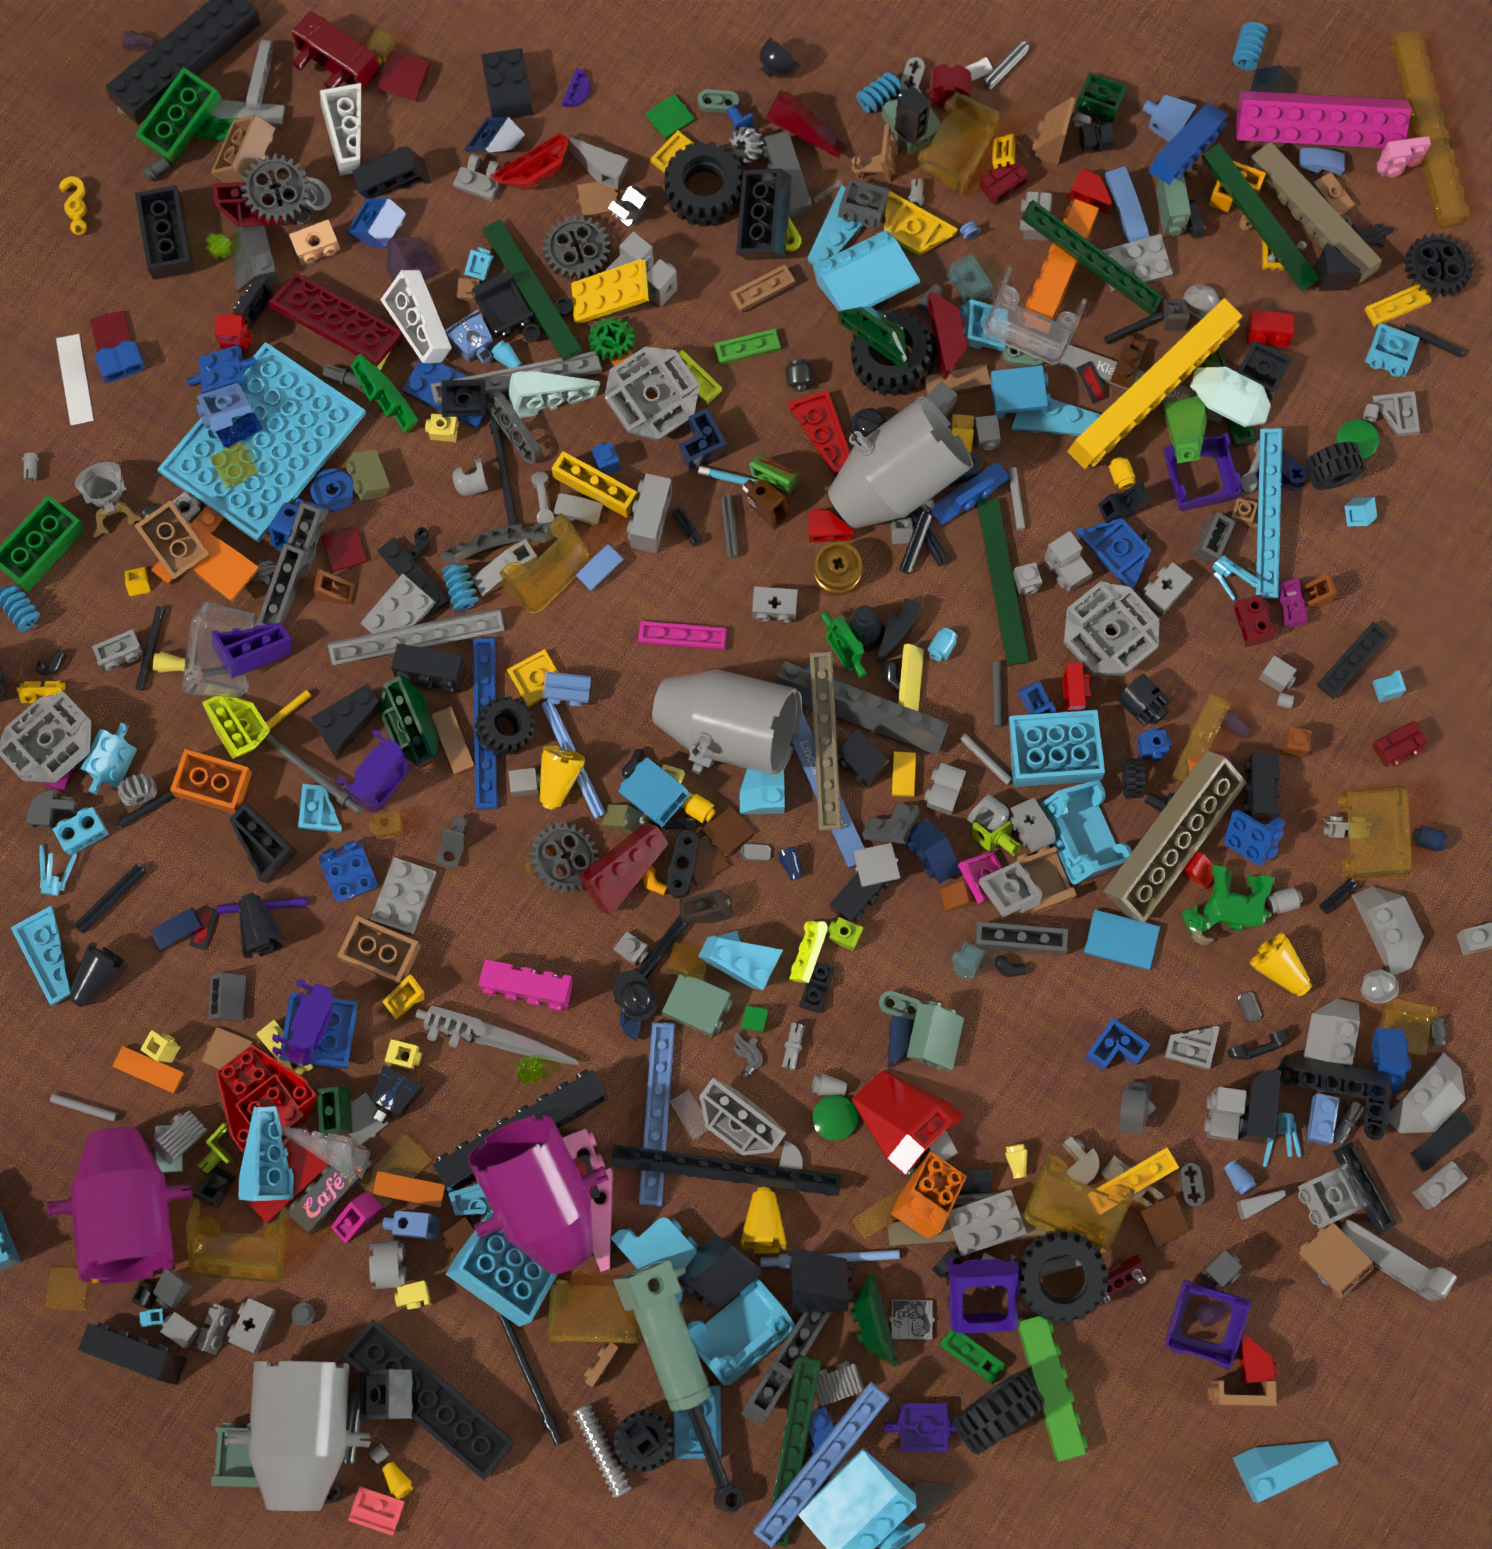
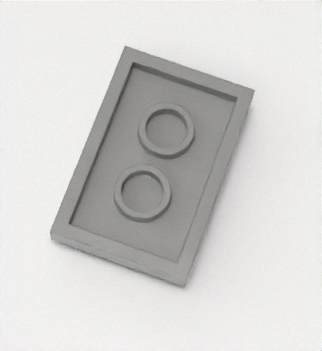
M1161 234L1102 250L1145 283L1166 278L1173 274ZM1109 285L1111 293L1117 291L1115 288Z
M402 574L362 620L361 624L372 634L418 625L436 602L406 575Z
M394 857L370 920L413 935L437 874L436 871Z
M1011 1190L953 1209L947 1218L960 1256L1027 1234Z

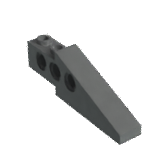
M301 502L288 542L284 543L256 624L257 626L283 624L317 552L315 548L329 509L311 502Z
M831 1312L803 1313L741 1413L760 1427L763 1425L795 1373L798 1355H806Z

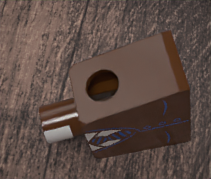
M750 479L743 485L742 489L747 493L751 508L774 530L790 516L786 497L764 479L757 483Z

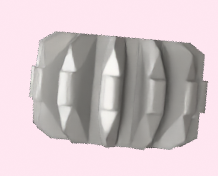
M741 127L739 130H735L733 132L734 137L728 139L732 143V146H729L728 149L733 150L740 163H751L753 160L759 159L758 153L763 152L760 145L764 143L759 141L761 134L755 133L754 128Z
M141 773L121 781L118 786V794L126 806L142 805V803L149 802V800L155 798L157 786L150 774Z

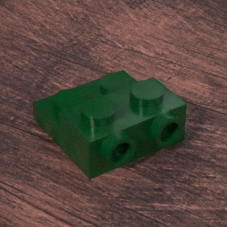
M1089 72L1074 109L1078 110L1081 114L1095 116L1103 123H1113L1128 85Z

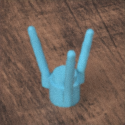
M1225 555L1221 556L1212 567L1216 571L1213 576L1220 581L1233 601L1236 600V597L1223 579V576L1228 578L1234 572L1253 587L1258 586L1255 583L1256 577L1236 565Z
M41 844L39 846L41 894L59 896V891L65 890V883L75 863L77 854L74 853L63 878L59 882V877L52 876L53 853L48 855L46 876L44 845Z
M1277 1114L1276 1129H1278L1279 1134H1286L1288 1157L1292 1156L1291 1134L1297 1156L1301 1157L1294 1114ZM1274 1140L1267 1143L1263 1161L1264 1167L1268 1165Z

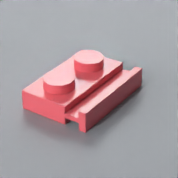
M359 1487L348 1521L393 1536L405 1501Z

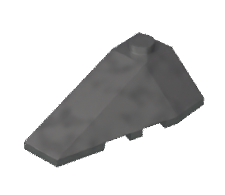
M265 226L238 227L233 274L238 292L245 291L251 281L256 279L259 274L266 277L269 284L279 282Z

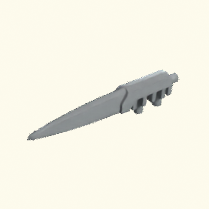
M431 1005L428 1011L418 1009L416 1012V1018L425 1020L424 1029L429 1031L427 1039L430 1041H435L440 1031L444 1033V1036L452 1035L449 1041L451 1047H457L460 1038H464L465 1042L470 1043L473 1037L477 1044L488 1045L534 1058L578 1065L576 1059L552 1047L474 1017Z

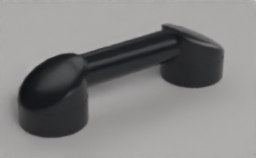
M561 297L556 300L555 307L561 317H566L571 312L572 304L568 298ZM539 323L537 325L528 324L523 330V337L528 342H536L539 340L543 328Z
M1283 1029L1270 1034L1271 1042L1250 1050H1246L1245 1045L1242 1044L1227 1050L1232 1059L1249 1060L1277 1050L1289 1035L1287 1030Z

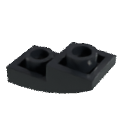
M816 962L810 981L806 983L799 1004L800 1008L821 1014L835 967Z

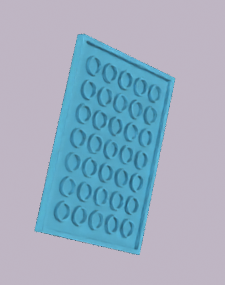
M266 342L254 355L257 365L245 369L244 385L240 386L250 403L252 412L240 417L231 418L232 426L213 432L210 427L205 428L201 417L157 469L164 477L191 496L194 495L201 503L258 543L269 531L268 527L283 503L291 504L366 414V411Z

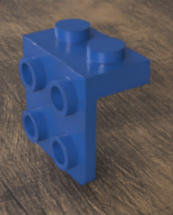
M1237 809L1232 813L1224 843L1253 863L1261 866L1267 860L1273 859L1277 855L1279 850L1277 846L1284 834L1283 826L1285 821L1277 817L1267 825H1263Z
M361 840L348 841L343 847L336 850L334 848L328 849L319 856L320 865L337 902H342L377 887L376 878L366 857Z

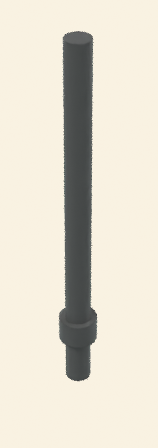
M268 733L263 739L334 795L341 805L349 807L358 815L362 813L364 808L352 799V795L345 790H340L271 734Z

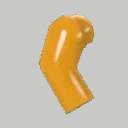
M650 866L642 876L646 889L664 896L667 891V885L656 880V870L653 866Z

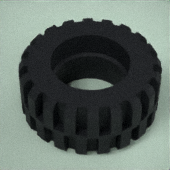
M700 141L694 146L690 143L685 145V150L679 149L676 151L675 157H671L668 161V166L665 168L664 173L665 197L672 212H677L678 218L681 220L686 218L687 223L692 225L696 222L699 223V226H705L706 223H711V226L717 225L719 220L722 222L728 220L729 214H735L737 206H740L743 170L740 161L736 159V155L732 151L727 152V147L723 145L717 147L714 142L703 144V141ZM701 172L715 174L724 182L723 187L718 192L708 196L696 195L690 192L684 184L691 176Z
M891 310V313L882 311L892 323L897 322L904 329L905 344L912 349L910 356L907 358L908 368L905 371L898 365L886 366L876 362L872 358V353L875 349L855 334H853V341H851L850 345L852 365L855 375L859 377L863 386L867 385L870 391L875 392L879 390L880 395L886 396V393H891L892 396H898V392L903 391L906 394L910 392L911 387L916 389L921 385L920 379L925 380L927 378L933 359L931 337L926 326L921 324L917 317L910 318V313L903 312L899 314L898 310Z
M1066 1230L1045 1232L1046 1235L1033 1239L1034 1242L1031 1245H1027L1023 1256L1020 1257L1019 1288L1021 1295L1033 1312H1037L1039 1317L1045 1320L1048 1318L1054 1323L1066 1321V1324L1073 1323V1320L1076 1319L1081 1321L1090 1312L1094 1313L1097 1310V1305L1102 1303L1105 1298L1104 1293L1108 1288V1270L1099 1249L1087 1237L1084 1238L1080 1233L1074 1231L1067 1232ZM1061 1254L1077 1259L1085 1272L1084 1284L1080 1291L1067 1298H1057L1050 1295L1042 1286L1040 1279L1041 1270L1045 1262L1051 1257Z
M1018 1371L989 1390L953 1419V1427L969 1450L977 1455L986 1451L1023 1425L1044 1407L1045 1401L1025 1372Z

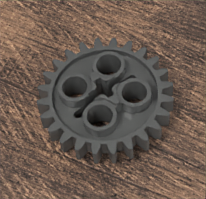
M276 154L273 155L271 160L265 155L264 162L257 158V166L250 163L252 171L245 170L248 178H242V182L246 185L241 186V191L247 192L242 195L243 200H248L245 204L247 208L252 207L251 213L259 212V219L266 216L267 223L270 222L271 218H274L276 224H278L279 218H282L287 223V216L294 220V212L301 215L300 206L307 207L303 200H310V195L306 194V192H310L311 188L306 186L309 183V178H303L306 175V171H299L300 164L298 163L293 166V158L286 162L285 155H282L279 160ZM270 171L273 172L276 185L279 188V195L283 204L282 206L278 205L276 194L272 185V180L269 175ZM281 172L289 175L285 180H281L277 176ZM259 178H266L268 183L259 185L257 180ZM291 192L295 197L292 200H286L283 197L285 193ZM272 198L274 203L267 206L263 203V200Z
M573 215L570 221L565 216L564 223L557 220V227L551 225V232H546L547 239H543L545 247L542 250L543 254H545V262H548V268L554 267L555 275L561 271L562 279L569 275L570 281H572L574 276L581 280L583 275L585 278L589 277V273L596 275V269L603 270L602 263L607 264V257L611 255L609 250L611 244L608 242L609 235L605 234V228H599L600 224L598 221L592 224V217L584 221V215H581L579 220ZM570 232L574 234L578 249H580V254L584 263H580L577 250L573 246V240L571 235L569 234ZM580 234H587L586 237H579ZM561 240L568 241L566 244L559 243ZM587 252H594L592 256L586 255ZM568 258L575 259L573 262H566Z
M558 822L553 824L552 827L547 825L544 830L541 829L537 833L538 836L532 839L534 843L528 847L533 851L527 855L528 858L533 859L528 866L535 867L531 874H539L537 882L544 880V888L551 885L553 893L558 888L561 894L565 893L566 889L569 894H572L575 889L580 891L584 885L578 875L599 860V858L594 857L599 851L592 849L595 841L588 842L590 834L583 836V828L575 831V824L568 828L566 822L561 827ZM564 840L571 843V848L564 844ZM545 849H549L552 852L553 857L548 856L545 852ZM574 860H579L582 864V867H578L575 864ZM556 868L563 872V876H559L556 873Z

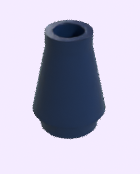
M794 846L777 852L779 856L777 859L791 881L803 876L798 850L796 851Z

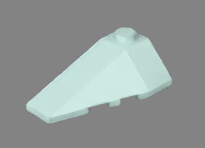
M519 371L512 373L508 385L509 403L519 418L538 415V410L550 407V410L558 409L557 406L564 402L574 404L596 397L600 383L595 380L536 371Z

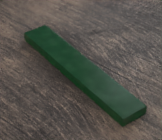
M1221 347L1212 355H1209L1202 363L1204 368H1229ZM1223 416L1235 448L1256 441L1252 426L1244 427Z

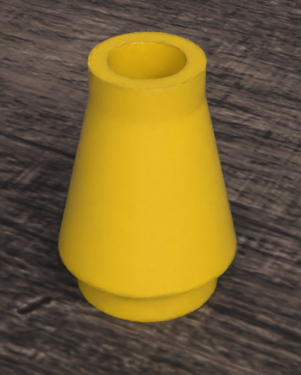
M390 1462L382 1468L392 1496L395 1495L397 1499H400L412 1491V1481L394 1462Z

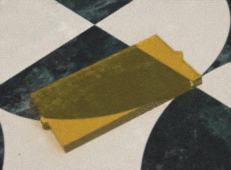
M405 1134L358 1184L365 1191L369 1190L383 1208L386 1209L395 1198L373 1194L377 1171L415 1179L432 1159L421 1149L422 1146L420 1144L417 1145Z

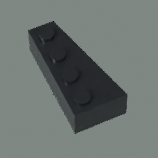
M98 1322L97 1325L88 1323L78 1351L158 1381L173 1385L178 1384L187 1358L171 1353V1348L161 1344H157V1347L150 1345L151 1340L139 1336L137 1340L130 1338L132 1333L118 1329L117 1333L111 1331L112 1326Z

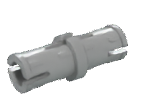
M791 1023L788 1042H785L784 1045L786 1051L782 1068L788 1069L789 1066L790 1070H796L799 1051H802L801 1040L805 1025L798 1024L797 1029V1023Z

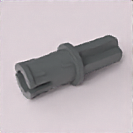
M329 364L324 367L323 376L340 381L342 385L348 384L363 389L355 373L350 372L349 369H341Z
M1355 1101L1352 1102L1344 1117L1339 1119L1340 1124L1333 1136L1335 1143L1343 1146L1352 1129H1356L1355 1124L1365 1110L1362 1104Z

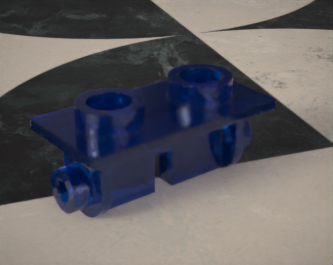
M254 412L247 413L236 419L237 423L232 426L215 431L224 449L263 429Z

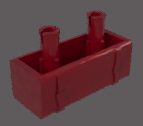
M312 10L293 28L292 35L295 47L300 51L295 59L291 61L293 66L302 71L312 59L331 72V77L324 82L326 89L337 88L344 81L348 85L361 83L362 92L379 74L375 53Z

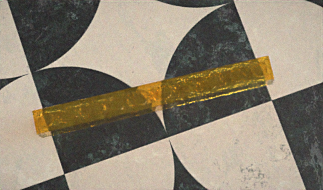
M1419 30L1395 33L1390 45L1404 99L1408 100L1412 108L1410 122L1414 137L1429 136L1431 142L1421 164L1438 229L1462 226L1469 217L1470 211L1469 206L1464 201V187L1460 186L1459 168L1455 167L1454 150L1450 148L1449 131L1445 129L1444 112L1440 110L1439 93L1435 91L1434 87L1435 78L1429 69L1430 59L1428 55L1426 56L1424 50L1425 40L1421 37Z

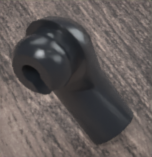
M56 650L51 661H38L35 664V670L44 676L57 672L66 654Z

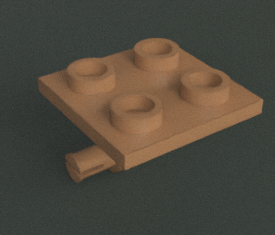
M885 124L880 155L860 161L859 157H857V160L856 157L852 159V171L858 179L864 178L865 173H884L886 182H891V176L895 174L896 169L893 160L894 155L897 156L898 144L895 143V134L891 132L889 124Z

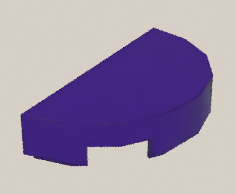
M576 68L562 102L563 107L579 106L589 96V80L585 73Z

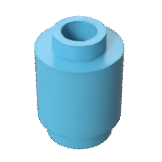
M942 628L941 631H938L928 647L930 657L936 661L947 660L957 643V634L948 628Z

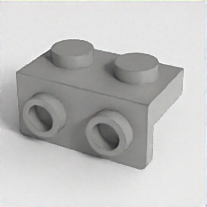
M133 629L92 646L98 660V666L103 672L113 671L120 664L134 662L139 659V656L144 655Z

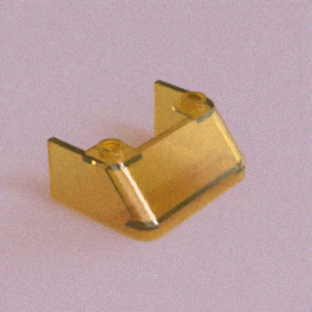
M194 1200L186 1223L189 1268L191 1272L201 1277L269 1283L278 1282L282 1277L288 1237L287 1208H281L278 1222L267 1225L264 1235L220 1231L219 1223L215 1219L200 1216L199 1200Z

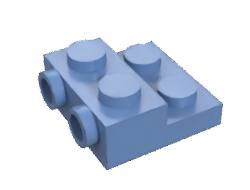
M239 383L197 396L199 404L196 405L198 414L202 417L205 428L210 427L212 432L232 426L231 418L240 417L252 412L250 403Z

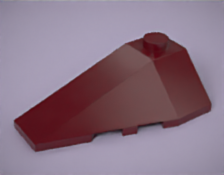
M780 89L765 119L839 159L845 145L799 99L795 98L791 93Z

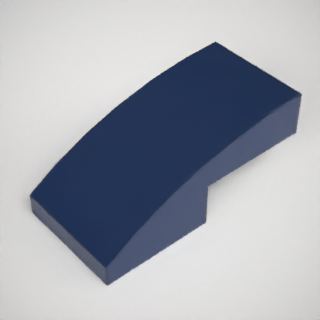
M190 908L170 918L150 932L159 949L166 950L179 940L187 939L203 928V925L194 908Z

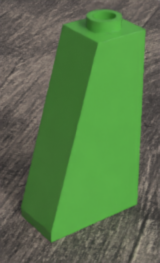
M1199 396L1164 402L1165 421L1177 463L1199 460L1208 420L1207 406Z

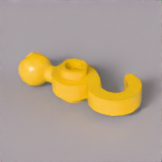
M67 177L59 185L61 192H66L71 186H76L77 191L67 199L64 204V210L67 216L73 219L70 225L71 232L75 235H82L87 231V224L81 219L87 212L86 205L82 200L86 189L79 178Z

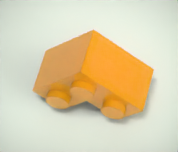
M1233 161L1258 195L1266 173ZM1217 181L1208 206L1228 213L1233 199L1221 183Z

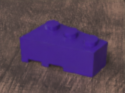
M282 623L253 626V629L247 630L233 628L230 632L219 633L218 630L211 631L212 647L231 678L292 654L291 638Z

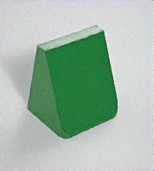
M746 1006L741 1028L763 1034L768 1010Z

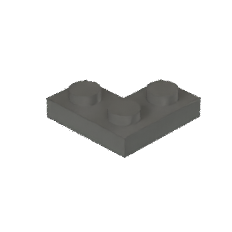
M897 803L890 819L870 817L862 833L864 839L905 844L919 815L918 805Z

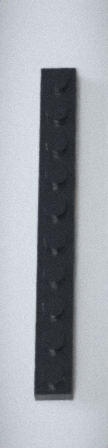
M613 1145L610 1163L611 1166H618L620 1168H634L643 1171L663 1172L665 1174L730 1181L733 1183L774 1187L782 1190L789 1189L804 1193L811 1192L827 1196H839L841 1175L624 1145Z

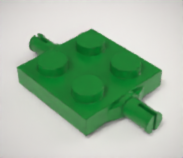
M828 611L821 614L820 617L827 626L825 638L845 670L849 672L854 669L859 678L866 675L867 672L860 663L864 648L861 641L856 639L852 633L850 624L843 619L842 615L833 620Z

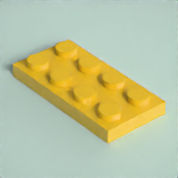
M639 259L571 283L574 322L582 324L647 302L646 261Z

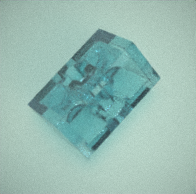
M972 253L950 264L948 278L952 285L957 286L959 295L964 302H968L970 299L981 302L992 296L994 286Z

